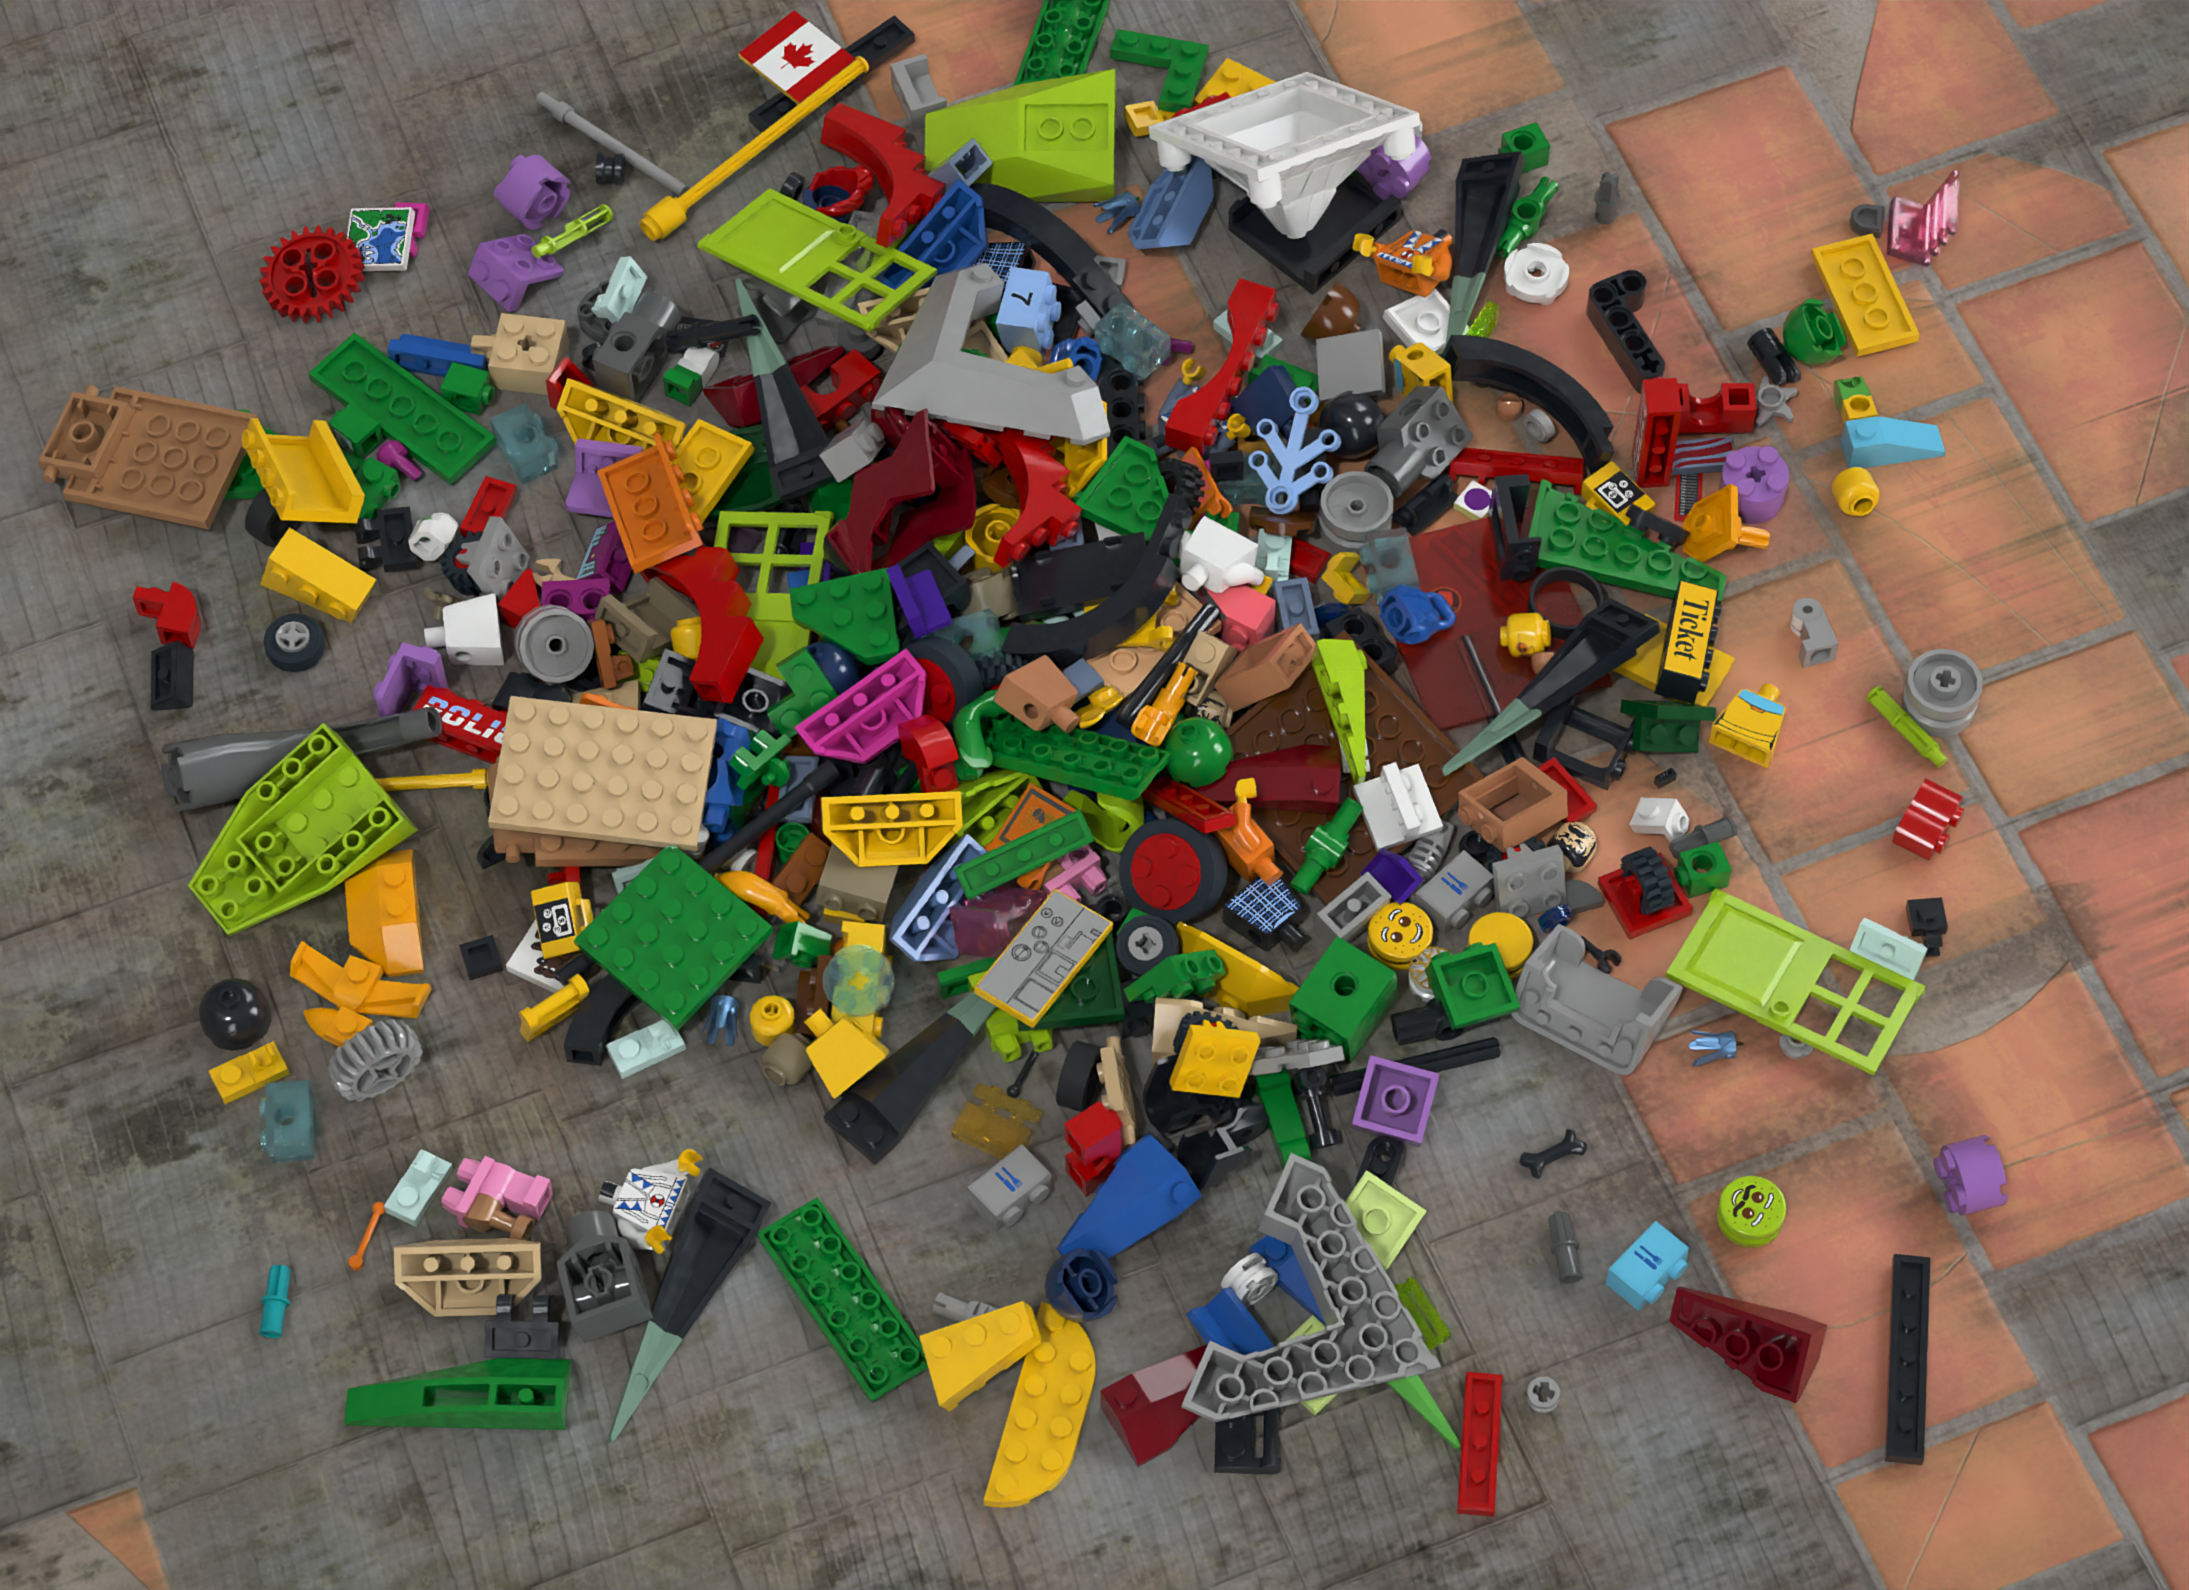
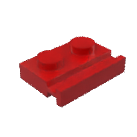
M938 418L929 419L937 425L936 428L952 443H955L956 447L959 449L967 447L970 455L995 469L1003 460V457L995 449L997 443L985 433H980L968 425L951 423Z

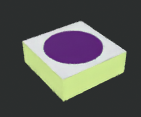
M1472 480L1454 502V509L1482 525L1488 517L1492 491Z

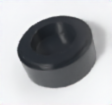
M792 172L785 180L780 193L797 201L804 189L805 177Z

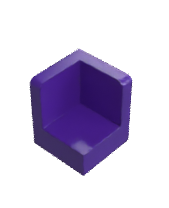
M1384 848L1360 873L1363 876L1368 871L1391 895L1390 901L1396 902L1399 905L1424 880L1404 857Z

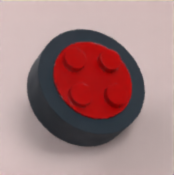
M923 637L900 648V650L907 649L926 671L927 677L922 716L929 714L940 720L952 737L953 721L960 709L984 694L982 678L973 659L958 644L942 637Z
M1177 817L1154 820L1139 827L1125 843L1119 862L1120 883L1132 907L1149 915L1158 916L1169 924L1194 920L1208 913L1223 894L1227 880L1225 853L1220 842L1212 832L1205 834Z

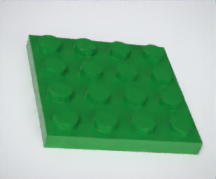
M665 846L574 939L575 946L647 1007L678 1031L774 931L767 921L678 847Z

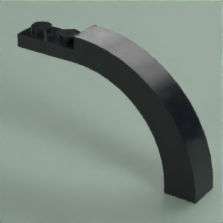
M975 183L969 186L983 198L986 228L1003 232L1039 254L1066 280L1083 301L1086 300L1106 327H1115L1134 308L1132 303L1094 261L1098 256L1094 250L1073 229L1048 209L1023 194L999 185Z
M1169 493L1138 566L1124 585L1110 598L1094 609L1066 621L1043 625L1012 622L1000 650L1003 656H1005V653L1011 654V658L1018 655L1021 656L1022 660L1026 659L1030 663L1046 655L1057 668L1070 666L1081 658L1086 661L1101 655L1122 643L1139 630L1163 604L1180 574L1172 560L1178 555L1179 543L1185 529L1190 526L1192 520V510L1181 495Z

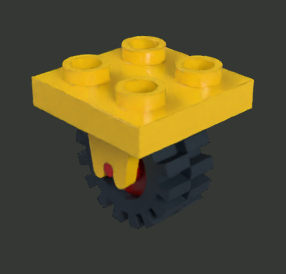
M1194 1011L1193 1014H1185V1017L1181 1019L1173 1041V1050L1179 1056L1169 1081L1172 1090L1239 1098L1261 1042L1258 1032L1239 1030L1237 1026L1231 1027L1233 1022L1228 1019L1225 1022L1222 1021V1016L1216 1014V1017H1212L1211 1012L1204 1011L1203 1015L1199 1011Z

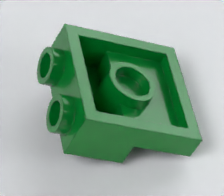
M344 450L343 455L365 495L358 519H377L376 510H381L388 500L395 498L399 492L400 481L398 472L372 457L365 461ZM344 523L355 529L354 523Z
M1482 942L1474 943L1465 947L1463 952L1453 955L1450 951L1439 953L1431 958V962L1425 969L1436 1002L1442 1001L1452 1030L1514 1013L1520 1008L1496 943L1485 946Z
M1215 949L1167 957L1125 988L1124 992L1129 1002L1144 1000L1145 1003L1156 1001V997L1180 999L1192 992H1196L1197 995H1203L1216 988L1215 982L1226 975V972Z

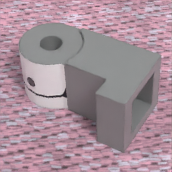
M1812 598L1797 600L1793 606L1790 627L1802 641L1799 659L1803 668L1834 661L1838 641L1822 606Z

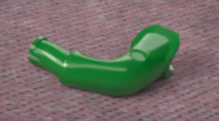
M997 690L986 691L977 699L964 706L953 721L952 739L959 758L954 761L956 776L961 781L978 779L982 775L983 769L989 768L992 764L993 754L990 747H985L980 728V719L1009 713L993 701Z

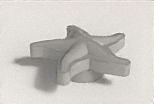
M1764 376L1760 390L1755 395L1756 409L1759 412L1755 425L1761 427L1773 416L1785 418L1789 423L1793 422V414L1786 402L1789 398L1797 396V388L1781 389L1776 385H1770L1769 377Z

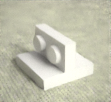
M1395 762L1383 766L1380 777L1353 786L1356 800L1363 807L1361 813L1377 852H1380L1382 848L1389 849L1443 829V824L1419 764L1399 770Z

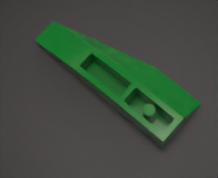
M494 1358L348 1388L344 1424L345 1426L566 1430L571 1359Z

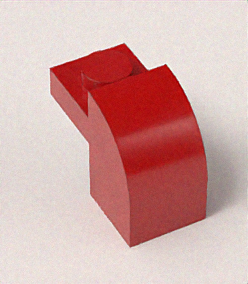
M177 582L172 583L169 593L156 587L144 588L136 586L132 598L137 613L140 616L158 619L156 629L161 644L167 645L178 640L193 650L201 631V618L194 596L190 590Z
M929 714L897 724L903 756L916 763L921 793L948 792L959 788L954 761L959 759L953 739L944 724Z

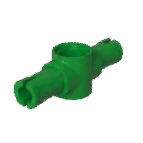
M1542 177L1531 195L1522 197L1514 202L1512 215L1507 221L1506 230L1503 232L1495 251L1497 256H1500L1504 251L1502 258L1506 260L1521 241L1532 238L1537 234L1540 219L1546 212V205L1559 190V186L1554 180L1549 185H1546L1549 182V178Z
M1346 798L1331 822L1327 821L1324 826L1318 825L1304 847V851H1306L1304 855L1305 861L1290 882L1292 888L1303 895H1307L1323 871H1327L1329 867L1335 868L1350 844L1347 841L1350 837L1348 832L1363 811V807L1359 803Z

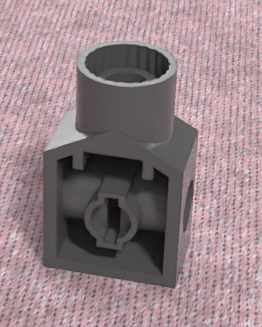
M646 292L641 296L631 313L625 311L620 320L612 324L608 338L602 346L599 345L596 348L592 357L597 388L637 403L641 401L665 365L668 351L666 339H670V337H667V333L670 330H675L682 318L679 309L672 301L658 293Z
M1416 386L1377 428L1379 451L1365 465L1364 470L1382 479L1389 486L1393 497L1399 498L1415 480H1435L1474 437L1441 386Z
M589 1211L579 1214L568 1221L564 1230L569 1251L556 1263L571 1324L584 1343L652 1319L653 1316L638 1257L624 1237L618 1236L614 1217L605 1211Z

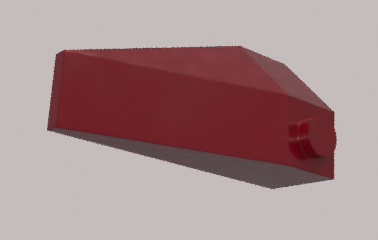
M824 346L787 359L788 367L799 387L801 388L803 385L810 383L844 353L843 346ZM740 374L703 388L706 398L729 426H742L746 428L762 424L753 374L743 377Z
M1303 744L1230 761L1225 767L1227 772L1223 777L1211 784L1198 787V792L1222 806H1232L1238 802L1235 795L1237 782L1241 779L1254 778L1257 797L1246 799L1251 808L1335 815L1339 803L1340 747Z
M1681 1286L1676 1289L1669 1320L1670 1323L1702 1347L1710 1348L1726 1360L1724 1363L1733 1370L1738 1369L1753 1380L1752 1384L1761 1391L1794 1403L1799 1401L1819 1360L1827 1328L1826 1324L1791 1312Z
M1208 1344L1134 1372L1100 1390L1101 1409L1138 1467L1169 1451L1178 1442L1181 1434L1201 1417L1181 1406Z

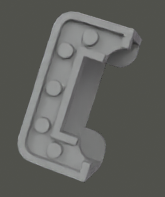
M1558 924L1525 962L1515 989L1520 1008L1517 1012L1511 1014L1521 1025L1614 1073L1628 1075L1636 1069L1678 1002L1683 987L1669 979L1655 977L1647 983L1642 992L1583 962L1582 959L1585 953L1583 939L1576 932Z

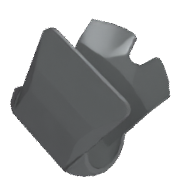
M756 276L741 280L743 286L749 291L763 293L761 296L753 299L752 302L774 342L777 344H782L801 322L811 319L818 312L819 307ZM813 285L809 287V289L816 291ZM738 307L737 313L742 316L741 307Z

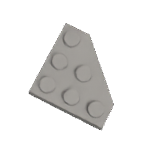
M1307 1038L1287 1041V1048H1284V1046L1274 1047L1273 1045L1258 1047L1248 1075L1280 1072L1283 1067L1286 1069H1302L1344 1060L1343 1049L1339 1045H1330L1329 1040L1318 1041V1039L1307 1040Z

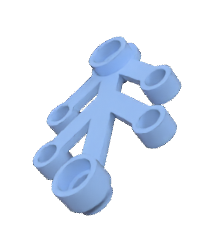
M1298 387L1290 395V406L1296 412L1287 448L1278 435L1279 429L1277 424L1271 419H1262L1256 426L1257 434L1266 440L1282 466L1279 480L1270 468L1271 460L1266 453L1259 450L1254 451L1248 459L1250 467L1258 472L1268 488L1265 496L1267 507L1277 515L1291 513L1298 504L1300 494L1316 483L1325 484L1332 479V468L1327 463L1320 461L1312 466L1311 472L1294 481L1296 470L1325 450L1329 452L1337 450L1341 444L1340 436L1335 431L1327 429L1321 432L1318 439L1301 450L1309 415L1316 411L1319 404L1318 396L1308 387ZM1310 398L1311 404L1307 408H1302V401ZM1266 425H1272L1271 432L1264 435L1263 428ZM1333 435L1334 442L1331 445H1325V439ZM1258 457H1264V463L1261 466L1256 467V459ZM1325 467L1327 469L1326 475L1318 478V470ZM1287 494V501L1284 504H1279V497Z

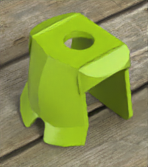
M1070 790L1062 801L1076 810L1080 809L1095 841L1093 842L1102 845L1105 849L1115 854L1122 852L1129 837L1139 827L1144 825V806L1141 796L1134 801L1097 792L1098 804L1106 809L1103 810L1086 795ZM1128 822L1130 826L1123 832V828Z

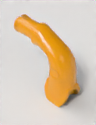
M1179 661L1166 688H1161L1152 706L1146 705L1140 710L1131 727L1132 735L1154 747H1158L1165 739L1180 709L1184 705L1186 700L1183 698L1198 671L1189 667L1186 675L1183 677L1187 665Z
M728 871L719 874L713 872L711 874L741 901L750 902L764 909L769 915L775 914L785 923L800 921L806 924L804 920H808L810 916L807 911L801 909L788 898L787 892L753 873Z

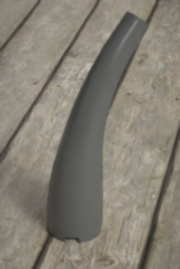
M433 706L328 726L343 739L358 758L408 743L437 737L442 731L440 715ZM317 728L254 733H226L165 744L162 748V753H169V763L161 764V770L168 798L176 796L179 803L175 804L174 809L178 812L242 798L247 790Z

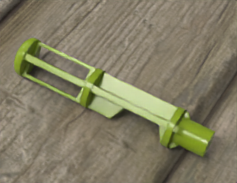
M602 204L565 225V232L553 239L549 236L542 237L540 243L531 248L533 256L540 258L547 253L552 255L595 229L611 222L613 219L612 210L607 205ZM598 210V214L592 216L591 218L585 221L581 220L584 217ZM602 219L605 221L589 231L587 230L589 226Z
M1876 686L1869 691L1866 700L1891 723V726L1924 759H1930L1937 768L1942 767L1947 762L1948 758L1939 750V744L1884 691L1883 687Z

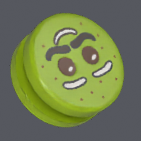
M1744 1176L1730 1182L1723 1190L1717 1208V1222L1724 1236L1731 1242L1748 1248L1761 1247L1772 1242L1779 1235L1786 1215V1202L1780 1189L1771 1181L1758 1176Z

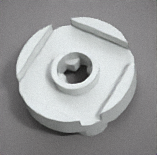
M1542 243L1527 244V248L1518 251V248L1515 249L1506 259L1504 267L1506 291L1508 294L1516 296L1523 301L1550 305L1557 296L1563 293L1568 283V263L1566 264L1562 259V254L1550 245ZM1535 269H1539L1542 276L1534 277L1528 272L1533 273Z

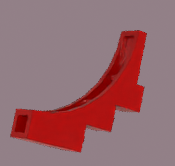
M838 103L824 116L820 143L843 153L872 172L874 179L884 191L889 204L880 216L876 244L888 248L897 238L900 239L904 235L905 230L911 224L915 225L917 221L922 222L944 196L946 183L926 176L927 170L924 169L926 156L907 149V143L904 142L905 128Z
M970 426L980 433H985L997 443L995 449L1003 457V461L1013 477L1019 496V519L1002 537L993 561L1004 569L1014 560L1019 562L1023 559L1028 550L1034 545L1039 547L1046 541L1054 547L1064 538L1066 540L1072 538L1079 528L1077 520L1082 508L1064 495L1068 489L1066 481L1070 470L1053 458L1056 453L1054 446L1058 436L1050 435V439L1047 440L1023 435L1024 430L1004 427L1002 432Z
M699 546L694 557L686 554L678 555L640 571V574L646 583H649L650 579L658 577L670 588L685 595L697 605L701 617L702 637L698 658L689 680L702 700L732 703L764 638L754 621L746 616L752 603L743 591L742 586L734 582L740 569L732 558L731 553L727 549L718 546Z

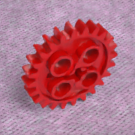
M317 225L314 233H310L307 226H305L303 235L298 236L293 230L291 231V240L288 241L283 237L280 238L283 246L280 248L276 246L270 247L274 256H264L263 259L267 267L260 268L263 278L259 282L263 288L262 293L273 310L277 309L281 317L288 314L291 321L295 322L301 316L304 324L308 323L311 316H314L318 323L321 322L322 314L324 313L332 319L333 309L337 308L344 312L345 309L342 303L344 301L354 302L351 292H361L357 282L365 280L361 272L365 269L361 260L362 255L359 249L356 248L353 240H347L342 231L336 235L333 227H329L324 233L321 226ZM310 251H311L310 259H311V262H312V264H313V266H314V268L312 269V271H311L310 264H309V262H308V255H307L308 252H310ZM312 278L317 289L316 297H314V288L310 282Z

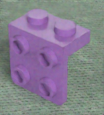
M519 234L479 243L467 275L508 312H513L519 309L528 284L561 277L564 268L549 254L535 258L531 252V248L537 245L534 239L528 235Z
M578 438L575 445L576 473L565 502L566 510L580 514L613 518L597 470L642 452L643 447Z
M402 642L398 652L391 655L387 666L388 672L384 680L377 683L373 698L376 700L378 716L381 717L401 713L412 690L423 693L427 685L438 689L441 687L449 689L441 655L430 647H417Z

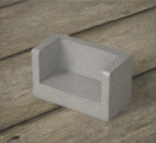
M922 54L890 64L891 84L912 131L925 127L926 113L947 107L946 98L944 96L939 97L930 78L927 56Z

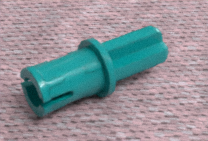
M272 1265L269 1268L266 1293L260 1301L264 1306L258 1332L259 1335L265 1338L276 1339L282 1337L285 1308L290 1306L287 1294L291 1274L290 1269L285 1265Z

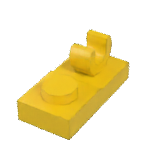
M274 1041L209 1070L210 1077L225 1105L290 1074Z

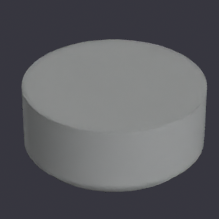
M1533 409L1524 417V426L1530 436L1536 441L1546 442L1555 434V427L1551 419L1543 411Z

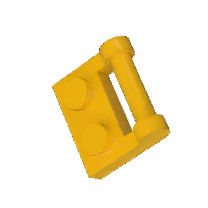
M579 974L568 980L569 984L533 1008L526 1007L519 1012L522 1020L520 1033L527 1043L578 1010L583 1000L589 994V988Z

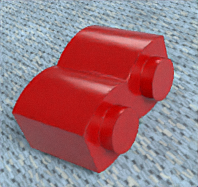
M1925 778L1898 824L1892 843L1928 861L1934 852L1941 854L1950 837L1945 834L1949 826L1956 828L1965 809L1960 807L1963 796Z

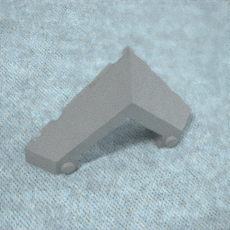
M987 263L962 267L935 277L871 406V409L883 411L887 406L899 408L905 411V415L915 416L916 412L927 409L928 419L938 418L951 423L1002 432L1004 427L1024 430L1023 435L1047 440L1050 439V435L1070 438V444L1081 446L1109 437L1111 432L1098 386L1079 365L1049 374L962 352L971 321L997 313L999 310L1004 282Z
M1291 1153L1258 1231L1291 1245L1327 1326L1321 1331L1307 1336L1303 1334L1278 1343L1273 1348L1261 1352L1255 1351L1247 1355L1239 1354L1209 1341L1182 1403V1408L1213 1422H1219L1431 1372L1441 1368L1435 1355H1431L1421 1338L1422 1333L1407 1307L1404 1308L1398 1299L1399 1294L1370 1244L1364 1241L1357 1229V1222L1344 1200L1339 1198L1330 1183L1332 1179L1324 1167Z

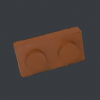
M808 833L772 880L771 884L787 892L788 898L800 906L820 879L830 847L813 833Z

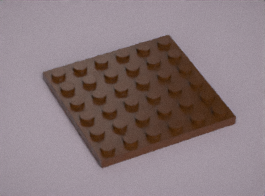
M1345 630L1334 638L1353 640ZM1353 640L1356 650L1361 649L1367 663V669L1364 670L1365 737L1368 756H1365V760L1369 759L1370 771L1366 772L1364 782L1380 777L1382 767L1395 762L1399 770L1419 764L1439 817L1442 818L1459 803L1458 792L1485 777L1470 761L1444 776L1443 766L1460 751ZM1311 661L1289 688L1262 699L1225 731L1233 746V761L1303 744L1340 747L1338 736ZM1341 751L1339 803L1336 813L1346 798L1357 802L1353 792L1355 784L1351 773H1343ZM1251 808L1250 817L1272 841L1274 852L1296 875L1305 861L1304 855L1306 851H1304V847L1319 824L1324 826L1327 821L1331 822L1335 815ZM1362 813L1348 832L1350 837L1347 841L1350 844L1334 869L1329 867L1327 871H1323L1310 889L1324 906H1327L1362 876L1360 873L1379 853L1376 851ZM1415 840L1386 850L1399 855Z

